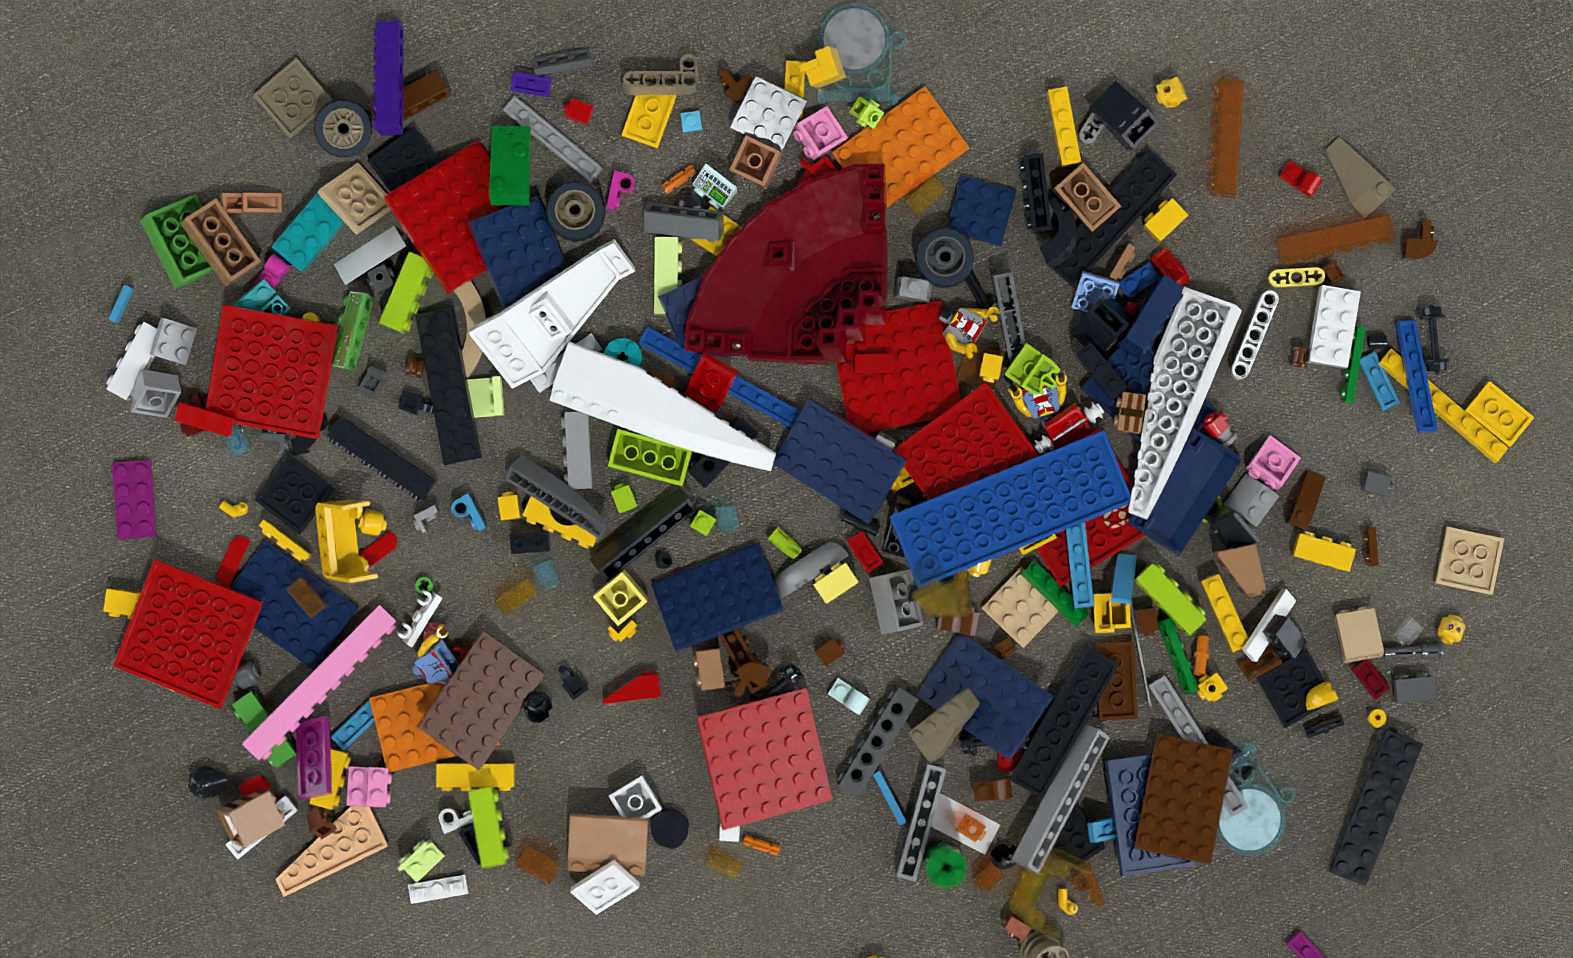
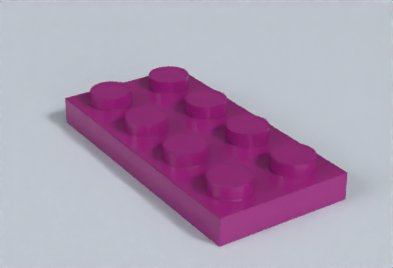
M152 460L112 463L117 540L157 537Z
M323 716L300 722L299 727L296 729L298 799L307 800L332 794L329 717Z

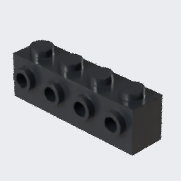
M1043 153L1024 155L1023 161H1020V171L1024 172L1025 180H1022V189L1027 194V199H1024L1025 210L1029 211V218H1026L1027 230L1031 229V234L1050 232L1052 226Z

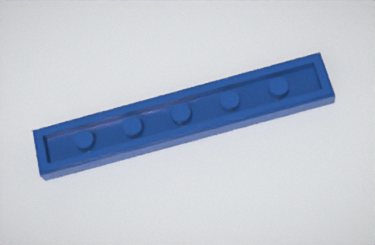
M1416 320L1397 321L1395 324L1417 433L1436 432L1438 429Z

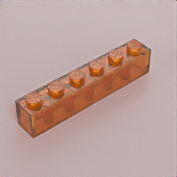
M1220 79L1219 83L1215 84V95H1218V98L1213 108L1216 122H1213L1212 125L1215 141L1211 143V153H1214V160L1210 161V172H1213L1212 179H1209L1208 185L1211 196L1235 197L1237 195L1244 80Z
M1390 215L1285 237L1274 242L1279 264L1285 263V266L1296 264L1298 259H1303L1306 262L1314 260L1315 256L1321 254L1324 258L1333 256L1335 251L1341 250V254L1351 252L1353 247L1360 246V249H1366L1376 242L1379 245L1388 244L1390 239L1395 238Z

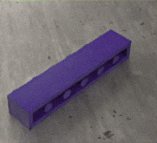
M399 20L377 22V29L374 30V39L376 41L374 57L376 65L373 66L376 82L373 83V90L376 94V100H373V109L376 112V118H373V127L380 136L403 134L404 27Z

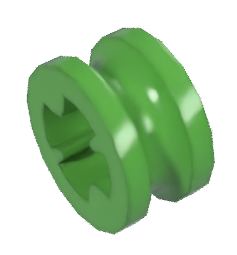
M428 577L419 578L415 584L416 590L424 594L422 592L424 589L421 590L419 586L422 585L421 581L425 580V582H429L427 591L430 593L433 589V581Z

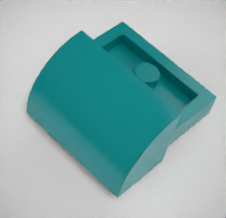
M264 278L235 303L237 307L284 315L291 309Z

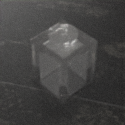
M1406 615L1392 634L1395 635L1394 640L1401 646L1404 644L1410 646L1423 631L1424 627L1411 616Z

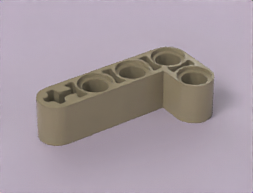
M684 54L680 59L679 71H629L623 77L622 90L627 95H691L696 91L698 82L697 58L692 54ZM684 64H690L692 67H686ZM651 81L654 85H649L646 82ZM671 81V82H673L674 84H673V85H668V84H666L665 82ZM686 81H690V82H692L693 84H692V85H687L685 82H686Z

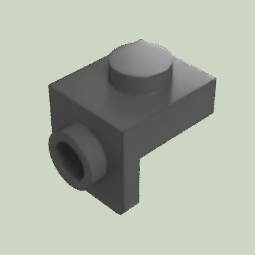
M369 366L367 374L358 388V392L375 400L385 383L387 374L378 367Z
M271 430L261 433V441L280 442V453L286 454V450H289L290 439L287 438V434H278V432Z

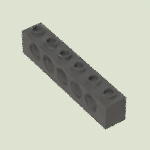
M900 687L897 690L892 689L888 696V699H890L887 706L883 705L877 714L880 716L878 721L871 723L867 730L870 732L867 739L862 738L857 746L860 749L857 755L852 754L847 763L850 765L846 772L842 771L837 779L840 788L859 798L919 700ZM895 703L902 705V711L899 714H895L891 710L892 705ZM890 720L892 722L891 729H882V721ZM874 736L882 738V744L878 747L871 744V739ZM865 752L872 755V760L869 763H864L861 760V756ZM854 769L861 770L862 776L860 779L856 780L851 777V772Z

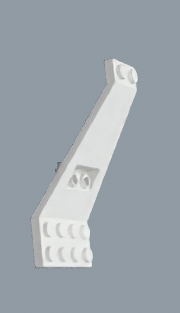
M613 239L598 247L502 312L470 328L468 333L513 389L545 372L617 281L635 272V266Z

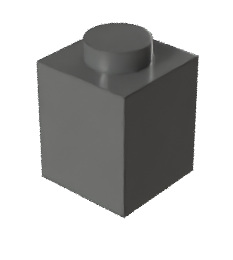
M1368 471L1365 473L1361 491L1387 496V493H1390L1392 490L1393 482H1391L1390 476Z

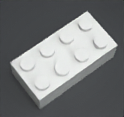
M1326 285L1319 287L1307 363L1342 369L1348 368L1360 291Z

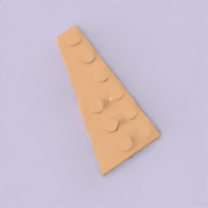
M350 806L333 823L337 830L324 839L318 838L309 848L275 879L283 897L389 846L371 807Z

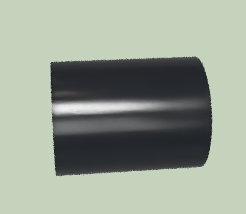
M1369 335L1368 348H1387V335Z

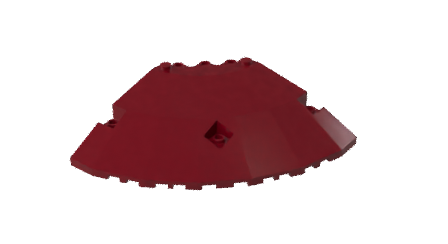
M854 164L841 168L840 171L834 173L828 172L824 173V176L814 179L808 178L799 183V186L793 190L786 191L778 199L774 198L767 202L760 212L748 219L735 235L732 234L720 255L716 256L715 262L706 270L702 277L703 281L699 291L696 293V300L686 320L685 350L701 354L706 352L709 355L721 357L747 356L749 361L827 365L828 362H845L846 344L865 343L866 325H885L888 296L885 164ZM875 215L880 216L877 220H874L873 217ZM783 253V256L778 258L777 254ZM740 344L739 349H734V346Z

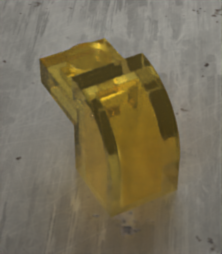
M526 578L495 599V602L504 616L533 599L537 593L533 584Z

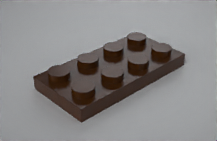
M1134 642L1095 644V651L1119 664L1118 669L1098 702L1099 721L1138 719Z

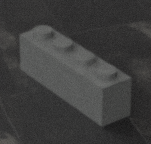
M649 202L644 210V232H651L656 235L666 234L672 237L682 236L689 239H705L710 242L719 241L724 232L723 212Z

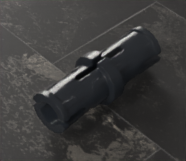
M845 510L841 521L856 527V530H863L875 537L881 526L873 522L867 524L847 510Z
M1338 714L1326 720L1321 719L1318 723L1305 727L1304 731L1307 738L1310 739L1322 733L1327 734L1329 730L1345 724L1342 721L1341 714Z

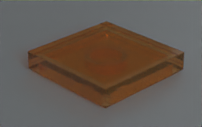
M976 345L977 353L971 351L973 354L972 358L969 359L964 354L957 380L981 386L985 383L982 381L983 378L979 377L983 354L987 353L1003 357L1004 352ZM994 380V383H986L990 389L994 390L997 380Z

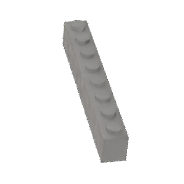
M1085 724L1052 781L1011 860L1023 868L1039 874L1110 738L1108 735L1097 728Z

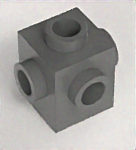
M379 263L371 268V271L367 272L369 278L366 280L371 289L375 288L377 294L380 295L394 288L395 282L393 278L396 276L391 267L387 268L385 264L381 265ZM383 275V279L379 281V277Z

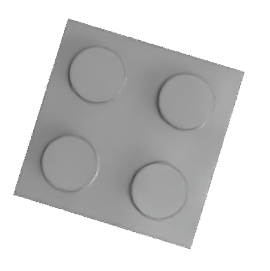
M161 318L150 355L186 365L197 328Z

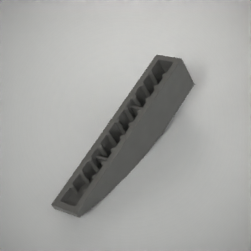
M1010 269L992 272L991 277L1010 366L1024 346L1025 338L1013 273ZM1013 381L1014 388H1017L1016 385L1018 384Z
M523 455L510 465L505 480L600 540L603 539L608 524L571 487Z

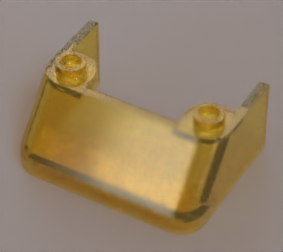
M966 569L954 574V581L943 585L936 579L914 592L912 597L923 607L927 615L933 617H965L972 612L969 572Z
M1052 847L1039 874L1026 868L1024 869L1010 897L1009 909L1030 928L1058 940L1060 928L1045 922L1044 913L1036 909L1035 906L1050 875L1064 878L1069 874L1071 868L1090 875L1091 864Z

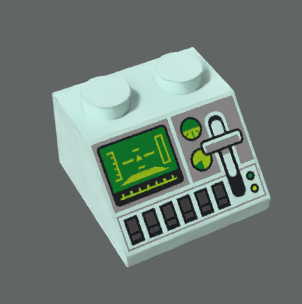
M705 164L693 182V187H695L693 191L702 198L704 195L710 199L709 203L716 209L719 207L724 209L737 193L736 186L707 164Z

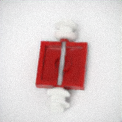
M1092 402V407L1090 409L1084 407L1085 414H1082L1077 404L1074 403L1043 425L1050 437L1042 435L1040 442L1035 440L1034 448L1038 454L1044 455L1047 450L1053 451V444L1059 449L1079 441L1092 433L1087 421L1096 423L1095 418L1098 416L1103 418L1102 414L1104 411L1098 403L1095 405Z

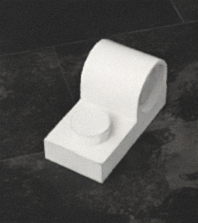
M449 807L441 811L439 821L444 834L474 822L472 810L462 813V818H460L459 813L454 808ZM446 812H451L454 815L452 822L445 821L444 814Z

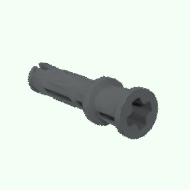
M1425 642L1420 644V646H1384V658L1421 657V659L1427 660V658L1439 657V659H1443V642L1438 644H1426Z

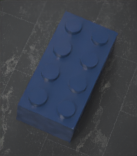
M1166 275L1159 279L1117 346L1135 358L1149 351L1154 344L1152 339L1160 334L1164 327L1162 324L1172 315L1174 310L1171 308L1178 304L1183 297L1181 292L1184 287Z

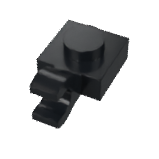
M404 391L398 409L418 415L419 410L430 414L434 412V406L422 403L424 397Z
M566 666L559 669V673L566 681L562 686L572 700H575L589 689L578 673L572 676Z

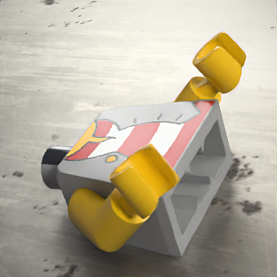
M990 307L988 310L959 308L954 315L944 310L939 320L947 324L943 335L950 349L965 354L969 359L972 358L973 354L971 351L977 353L975 341L988 322V317L993 322L997 321V316L993 314H1000L998 308Z

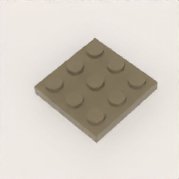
M297 58L253 95L291 140L315 120L318 111L326 103L332 101V98Z

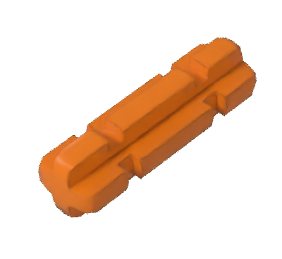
M689 165L685 168L684 172L680 171L670 178L671 181H666L661 186L669 194L673 191L674 187L678 188L688 181L689 177L695 176L697 172L692 165Z
M749 835L744 836L743 845L753 846L754 849L766 853L770 852V854L775 856L779 854V845H772L770 842L758 838L754 839Z

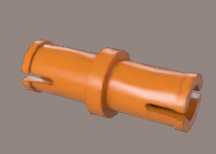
M1197 636L1193 674L1197 676L1206 675V662L1209 659L1208 644L1210 638L1208 636Z

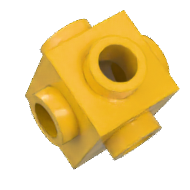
M1178 77L1165 79L1159 85H1156L1158 90L1155 93L1157 100L1160 104L1163 103L1166 108L1176 107L1180 102L1188 99L1183 84Z
M1214 672L1210 676L1206 674L1198 679L1200 683L1197 684L1198 691L1196 692L1202 700L1206 699L1208 702L1211 700L1215 702L1223 696L1221 693L1228 688L1218 673ZM1209 685L1213 687L1211 691L1208 690Z

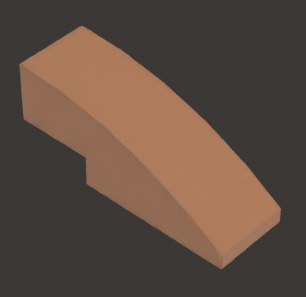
M222 193L220 195V204L227 214L282 213L281 193Z

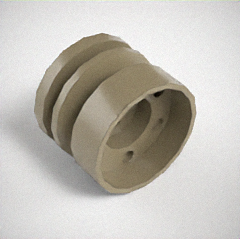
M1046 930L1036 931L1027 936L1021 944L1019 952L1021 958H1070L1069 953L1055 936Z

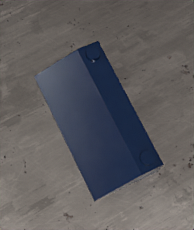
M1192 428L1147 519L1133 514L1128 524L1179 557L1241 463L1240 456Z

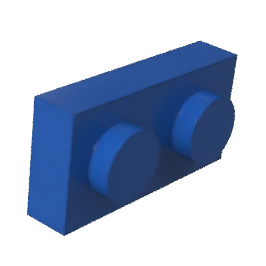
M1149 262L1120 281L1119 287L1128 300L1160 279V277Z

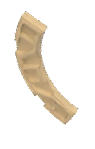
M471 281L454 291L463 305L467 320V335L462 350L467 378L475 370L483 353L468 332L470 328L486 320L483 302Z

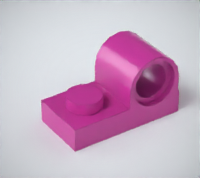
M614 171L606 207L607 210L615 212V208H619L621 196H618L619 193L629 194L634 191L635 181L631 175ZM624 179L631 181V186L627 189L621 187V182Z
M273 254L265 263L264 270L253 285L255 286L264 278L275 289L292 265L279 255Z

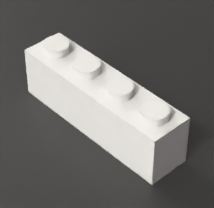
M146 322L138 325L134 333L136 336L133 342L130 341L125 348L127 352L124 358H120L116 364L118 369L107 380V390L127 401L132 399L134 383L140 371L148 370L155 357L150 355L157 328Z

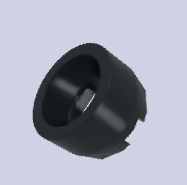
M666 552L661 553L656 558V565L660 569H666L673 563L672 557Z

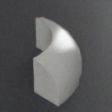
M825 543L781 571L774 581L780 600L848 557L847 552L837 543Z

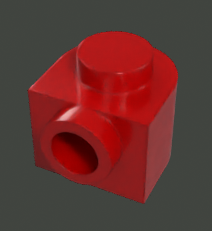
M1221 411L1218 414L1216 412L1214 414L1211 413L1204 418L1203 427L1212 438L1218 437L1230 426L1226 423L1227 417Z

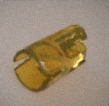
M712 848V854L708 856L709 861H706L704 865L735 880L743 863Z

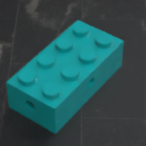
M317 193L272 245V248L300 272L305 273L346 223Z

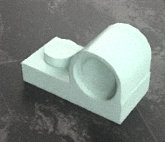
M837 678L828 692V695L858 715L862 713L870 698Z

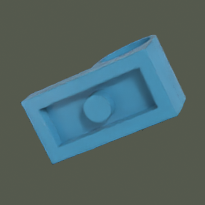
M469 493L453 502L451 510L455 516L466 517L471 515L472 518L469 521L474 530L482 531L487 528ZM459 503L466 505V511L462 514L456 510Z
M1112 817L1087 823L1090 842L1115 838Z

